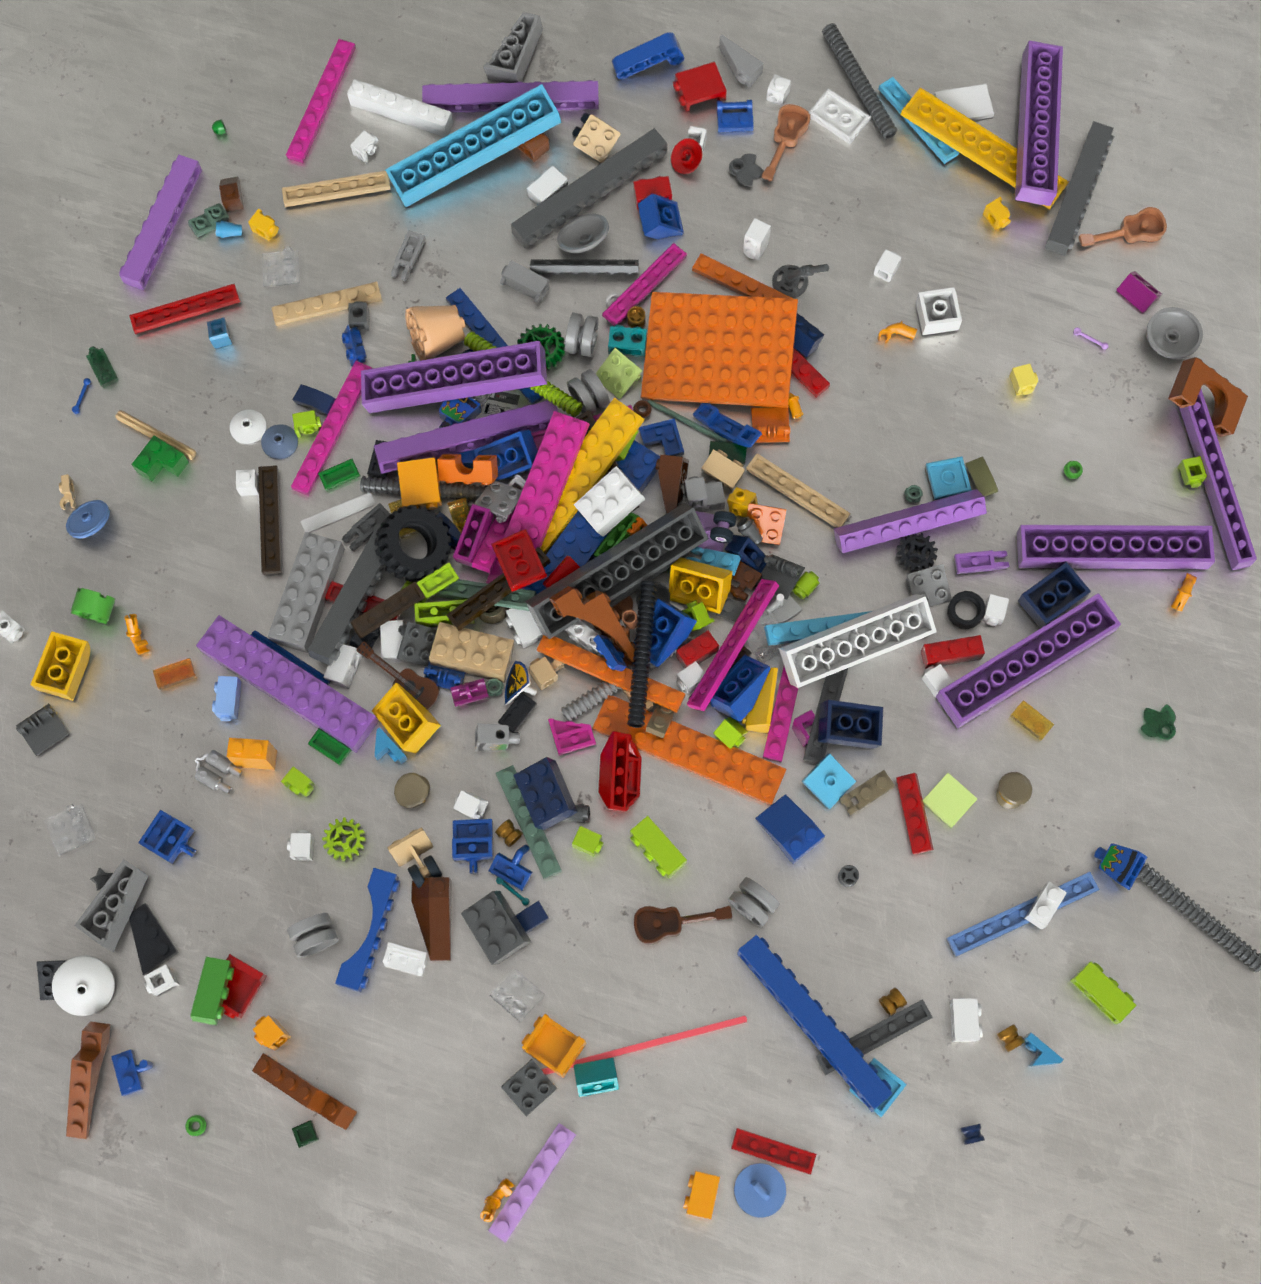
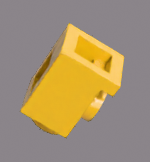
M1001 197L987 204L983 212V216L995 230L1000 227L1004 228L1011 222L1009 210L1006 206L1002 205Z
M259 208L248 222L253 232L268 241L279 230V227L275 225L274 219L268 215L264 216Z

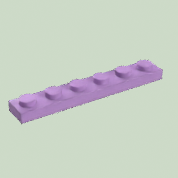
M560 1123L557 1125L488 1230L505 1243L507 1242L576 1134Z

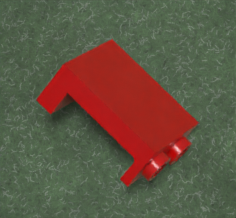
M715 62L675 73L673 87L675 92L679 93L681 107L684 106L686 112L690 111L691 105L713 98H718L719 101H726L727 90Z
M229 954L226 960L231 962L232 968H234V975L232 980L228 981L229 994L227 1000H223L222 1007L225 1009V1015L232 1019L236 1016L242 1019L267 975Z

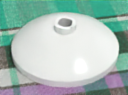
M86 955L76 956L65 961L57 969L52 980V993L57 1004L66 1012L77 1016L92 1015L101 1011L110 1002L115 989L114 976L108 965L96 957ZM84 987L86 991L80 992L78 988Z

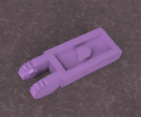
M993 550L955 554L956 573L965 574L1009 568V562L995 563L994 559L1007 557V551L993 552Z

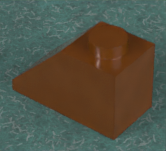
M239 177L221 179L219 188L226 212L244 209Z

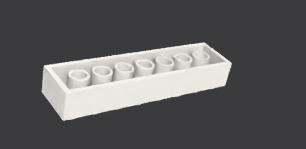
M915 594L781 647L779 651L790 684L799 688L934 634L937 631L926 596Z

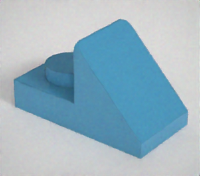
M225 317L207 322L209 339L215 349L232 344Z
M379 727L376 732V760H379L387 753L394 762L398 760L403 764L407 760L406 755Z
M1028 1033L1024 1037L1025 1047L1034 1054L1038 1053L1029 1067L1054 1065L1063 1062V1058L1033 1033Z

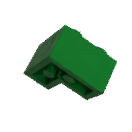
M153 436L131 465L138 474L152 482L162 468L178 477L189 461L183 453L158 437Z

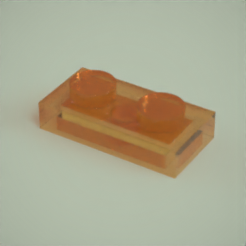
M190 658L153 670L159 690L196 678Z

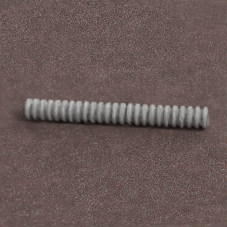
M690 634L676 650L693 640ZM676 650L669 656L670 658L673 657V654L676 655ZM633 662L631 666L628 665V669L632 670V668H634ZM649 662L650 668L648 669L651 671L656 666ZM602 681V684H598L597 688L593 687L592 691L588 690L586 692V695L582 694L581 698L577 697L576 701L573 700L571 704H566L567 707H562L561 712L567 721L572 722V719H576L577 715L581 716L582 712L586 713L588 708L592 709L593 705L597 706L598 702H603L602 699H608L607 696H612L613 692L617 693L618 689L622 690V688Z

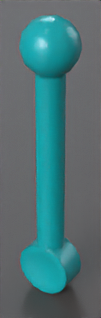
M496 878L497 884H502L522 901L523 905L529 904L528 898L521 896L503 879Z

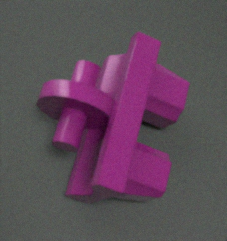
M484 678L450 688L455 707L489 698Z

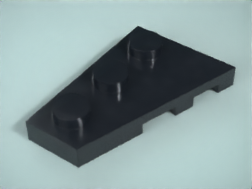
M146 903L131 913L129 920L142 974L145 976L179 952Z

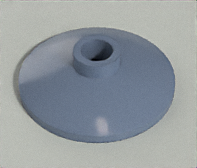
M278 424L265 431L261 439V446L265 454L270 458L285 459L296 451L298 437L291 427ZM278 437H281L280 441H275Z

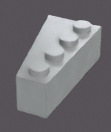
M522 13L511 28V33L503 39L500 48L492 54V59L483 66L487 79L504 83L522 82L543 30L539 15Z

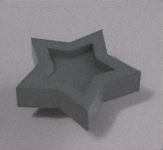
M98 868L96 876L90 878V880L96 883L97 891L106 884L113 873H105L101 868Z

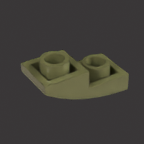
M983 456L965 463L975 488L984 497L999 492Z

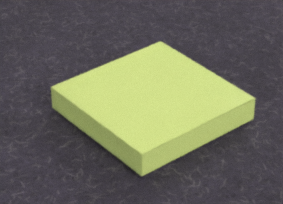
M949 773L923 799L924 805L950 828L977 801V798Z

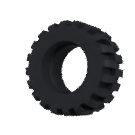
M409 505L407 508L404 506L394 511L380 524L381 527L376 532L378 537L375 539L374 545L378 546L375 552L377 556L381 557V560H379L381 565L385 564L387 566L386 571L388 573L394 572L395 577L398 579L405 577V581H412L413 579L419 581L434 573L437 569L439 570L447 561L448 554L451 551V546L448 545L451 542V536H447L449 529L442 524L444 520L441 517L437 518L435 516L436 512L433 510L428 512L426 511L427 508L420 506L418 509L416 505ZM401 529H414L425 538L427 554L423 559L412 558L402 550L398 539Z

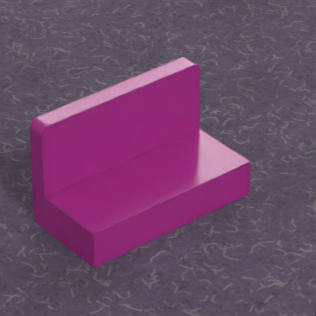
M1136 271L1129 273L1117 288V291L1142 313L1146 312L1151 304L1162 295L1160 291Z
M812 710L795 718L792 725V730L803 748L807 746L810 738L805 729L812 726L815 719Z

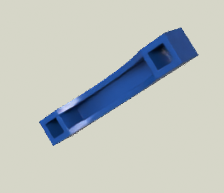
M373 868L367 886L373 906L370 930L359 950L350 959L341 964L335 982L336 985L357 992H361L362 988H366L369 979L367 977L368 970L372 969L375 962V957H373L375 949L378 950L381 944L379 936L381 930H385L388 919H386L388 911L392 910L394 904L392 897L400 886L397 874Z

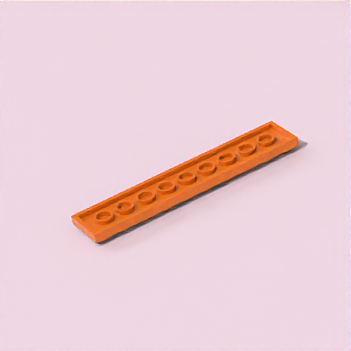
M610 695L607 696L608 699H605L592 730L608 737L613 731L631 734L632 741L637 749L763 803L772 805L786 768L736 747L730 749L722 741L674 721H671L664 738L646 732V727L653 712L646 710L644 715L645 725L640 728L631 727L627 724L629 720L628 715L630 714L628 713L630 709L629 702Z

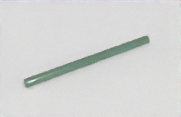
M651 399L648 400V403L654 408L719 442L727 441L724 437Z

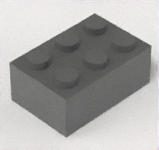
M501 891L490 892L461 912L491 964L501 963L531 942Z

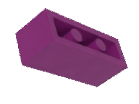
M472 504L453 554L456 562L472 567V562L487 535L494 516L490 509Z

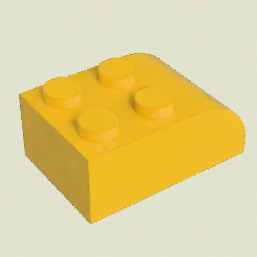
M51 631L30 685L37 691L74 701L89 661L90 644L87 641Z

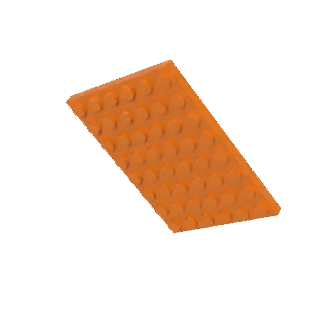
M652 292L641 399L788 408L798 299Z

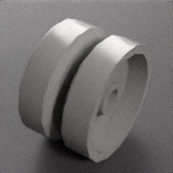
M571 314L565 340L566 353L576 354L580 346L582 356H592L598 335V317L589 315L584 322L582 314Z
M591 369L581 374V380L573 378L567 382L571 396L583 404L582 414L589 410L593 415L596 413V407L603 409L610 404L609 396L602 382Z
M745 877L739 885L742 893L734 891L728 901L744 917L754 924L763 927L769 919L766 912L774 913L780 903L761 885Z
M328 913L310 916L287 929L291 941H298L293 946L297 957L315 954L334 945L338 941L335 929H328L332 925Z

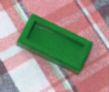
M353 459L318 473L326 491L360 477Z
M318 728L308 742L309 746L338 765L342 764L351 751L349 747Z

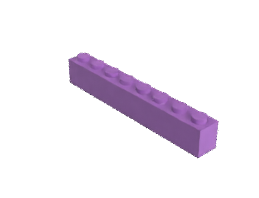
M178 155L177 159L173 161L171 171L165 177L164 185L157 194L156 202L151 206L149 216L143 222L142 230L136 236L132 250L128 252L125 265L120 269L119 276L124 284L141 290L145 289L202 172L197 160Z
M975 489L833 529L836 546L842 553L984 515L987 514L985 497Z

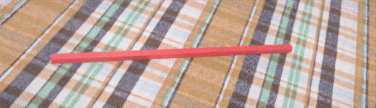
M741 1016L575 1060L571 1068H574L576 1064L608 1059L747 1022V1017ZM549 1068L541 1069L545 1075L555 1073Z

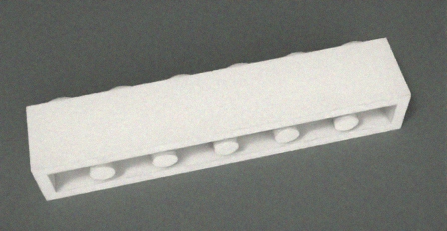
M356 79L353 80L347 93L350 105L442 137L448 136L454 124L452 112Z

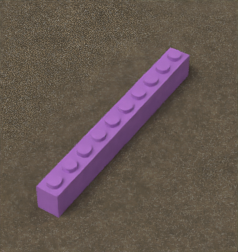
M592 80L577 82L536 81L533 83L422 85V102L452 113L492 112L542 84L557 110L599 109L598 81Z
M1200 389L1195 405L1184 408L1179 407L1194 455L1195 457L1201 456L1207 475L1203 483L1231 569L1237 570L1250 567L1257 560L1202 390Z
M545 400L541 403L526 405L521 408L491 414L486 417L374 445L381 474L398 470V462L435 458L437 460L442 454H459L475 450L519 431L530 430L531 433L545 430L549 425L553 412H558L557 406Z

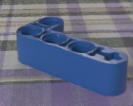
M669 32L614 57L612 64L617 78L625 79L666 59L671 65L680 64L684 61V55L677 38L673 33Z

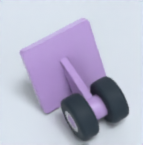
M696 511L709 538L697 547L723 552L724 544L730 543L733 539V532L729 530V527L735 526L737 517L726 511H717L715 514Z

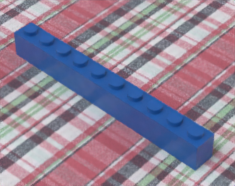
M755 935L738 949L737 955L868 1109L873 1112L893 1094L890 1084L885 1079L881 1080L877 1075L878 1071L871 1063H866L860 1049L854 1048L849 1043L850 1038L844 1031L840 1032L836 1028L835 1020L830 1015L826 1016L824 1014L821 1004L816 999L813 1001L808 995V989L795 980L796 976L789 968L786 969L781 964L783 961L777 953L773 954L769 950L770 946L763 937L759 938Z

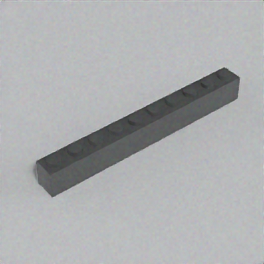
M655 128L511 223L512 233L524 248L528 245H533L540 237L548 235L552 229L563 225L570 217L578 215L583 208L591 206L595 200L606 196L610 190L621 186L625 180L634 177L643 168H648L655 160L663 158L667 153V142Z

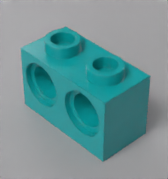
M622 325L610 326L608 354H611L614 348H616L626 356L645 357L647 329L641 327L627 328ZM620 337L622 340L616 341L615 338ZM634 339H639V340H641L640 342H637V343H636V342H633Z

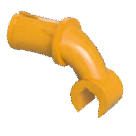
M903 321L882 329L877 338L879 341L881 335H886V344L890 340L891 335L896 333V335L901 334L913 340L918 329L903 324Z
M790 393L788 406L792 418H799L804 415L798 401L800 398Z
M1189 573L1186 574L1184 581L1181 583L1182 587L1178 588L1179 592L1171 604L1172 608L1183 611L1188 598L1192 597L1191 591L1197 577Z
M129 614L130 618L126 615L124 617L127 626L126 635L133 642L137 654L141 655L149 652L150 650L146 647L148 642L141 638L142 631L138 626L137 615Z
M507 1178L502 1180L498 1188L485 1198V1206L480 1214L481 1219L484 1218L483 1221L491 1222L496 1210L501 1206L500 1201L504 1196L508 1197L513 1192L511 1188L515 1185Z

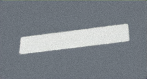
M366 493L301 521L304 531L310 533L374 506L376 503L372 494Z

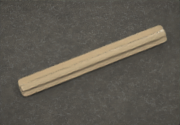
M119 410L116 414L118 421L150 438L153 436L158 437L183 453L186 458L193 460L196 456L194 449L122 410Z

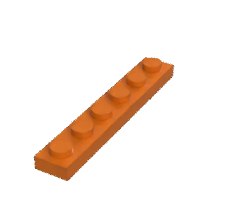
M702 253L692 267V271L742 296L794 299Z

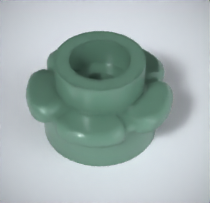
M911 485L905 489V498L908 502L917 503L921 500L923 491L919 486Z
M496 678L488 680L486 682L488 695L499 696L504 688L503 682Z

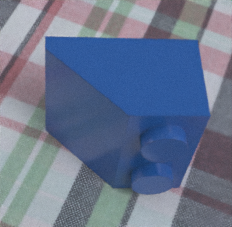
M652 193L638 203L639 215L645 236L662 239L684 234L676 201Z

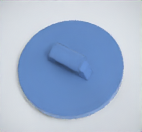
M92 500L80 505L71 513L66 522L67 532L72 537L78 539L95 534L109 519L110 509L108 505L101 500Z
M757 1163L746 1167L740 1172L735 1181L734 1194L738 1205L744 1212L754 1217H768L782 1207L786 1198V1184L782 1175L774 1167Z

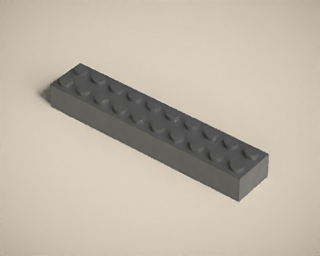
M683 503L525 601L541 633L548 639H551L581 620L573 616L567 615L562 617L557 614L549 598L567 586L574 589L577 588L582 595V599L598 590L606 593L610 600H613L709 538L694 507Z

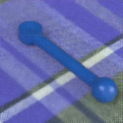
M89 378L84 379V386L76 406L72 407V411L75 414L80 412V403L87 386L91 383Z

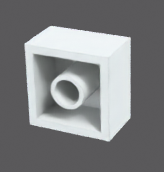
M955 287L918 293L916 307L922 335L959 330L962 318Z

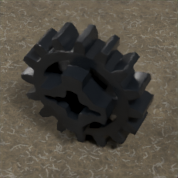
M921 532L920 536H917L915 533L912 534V537L910 535L905 536V540L901 538L900 545H897L896 548L899 551L896 557L901 558L898 562L899 564H905L904 570L909 567L910 573H913L914 569L919 571L922 568L933 567V560L937 559L935 553H937L938 548H933L935 541L929 542L930 536L924 538ZM908 546V552L905 554V547ZM929 551V558L926 560L925 554Z

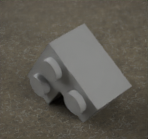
M697 476L685 480V502L694 507L695 511L707 512L725 509L722 481H708L705 484L704 477L699 478Z

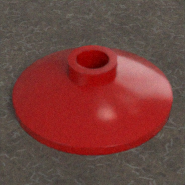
M691 138L678 142L671 154V164L674 170L680 174H689L696 170L702 160L701 145Z

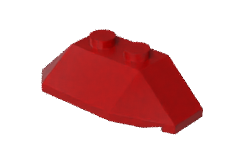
M616 731L611 733L600 754L598 793L608 809L626 812L640 796L642 758L632 741L631 734Z

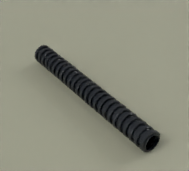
M652 581L640 583L641 594H639L640 599L638 602L640 605H638L637 633L635 635L637 639H635V656L633 657L635 662H633V679L631 680L633 685L630 688L632 690L630 691L631 697L629 698L630 709L628 713L630 714L627 724L634 728H640L645 725L644 715L646 710L644 709L647 702L645 697H647L646 691H648L647 680L649 679L648 674L650 671L648 668H650V651L652 649L650 645H652L653 617L655 615L653 611H655V594L657 593V584Z

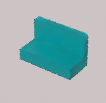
M614 1058L574 1065L579 1097L619 1090Z

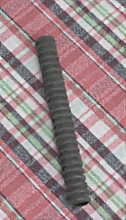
M828 24L822 30V34L832 48V51L835 52V56L848 78H850L858 95H860L880 133L883 134V138L893 137L897 133L895 124L892 122L889 114H887L882 102L879 101V97L874 92L872 85L869 83L866 75H864L862 68L859 66L856 58H854L836 24Z
M362 476L360 489L362 492L367 491L371 493L373 491V493L379 492V494L384 492L391 495L394 493L400 495L401 493L399 478L397 480L395 478L389 480L388 477L386 479L383 477L378 479V477L372 478V476H368V478ZM439 482L443 499L448 497L455 500L460 498V500L466 499V501H469L471 499L475 501L487 488V485L484 487L479 485L477 487L475 484L473 486H470V484L465 486L463 483L461 485L458 483L453 485V483L447 484L444 482L441 484Z
M1144 863L1137 878H1142V882H1147V886H1152V890H1157V894H1162V898H1167L1166 901L1168 903L1172 902L1173 907L1177 906L1178 911L1181 910L1182 914H1186L1188 919L1191 918L1193 923L1196 922L1198 927H1203L1202 930L1208 931V935H1213V939H1218L1217 942L1219 944L1223 943L1224 948L1228 947L1229 952L1233 951L1234 956L1238 955V959L1244 960V964H1249V968H1254V972L1261 970V953H1256L1257 950L1251 949V945H1246V941H1241L1240 936L1236 937L1235 932L1231 933L1230 928L1226 929L1225 924L1221 925L1220 920L1216 921L1215 916L1211 917L1210 912L1206 913L1205 908L1201 909L1200 904H1195V900H1190V896H1185V892H1180V888H1175V884H1170V880H1165V876H1160V872H1155V868H1150L1148 863Z

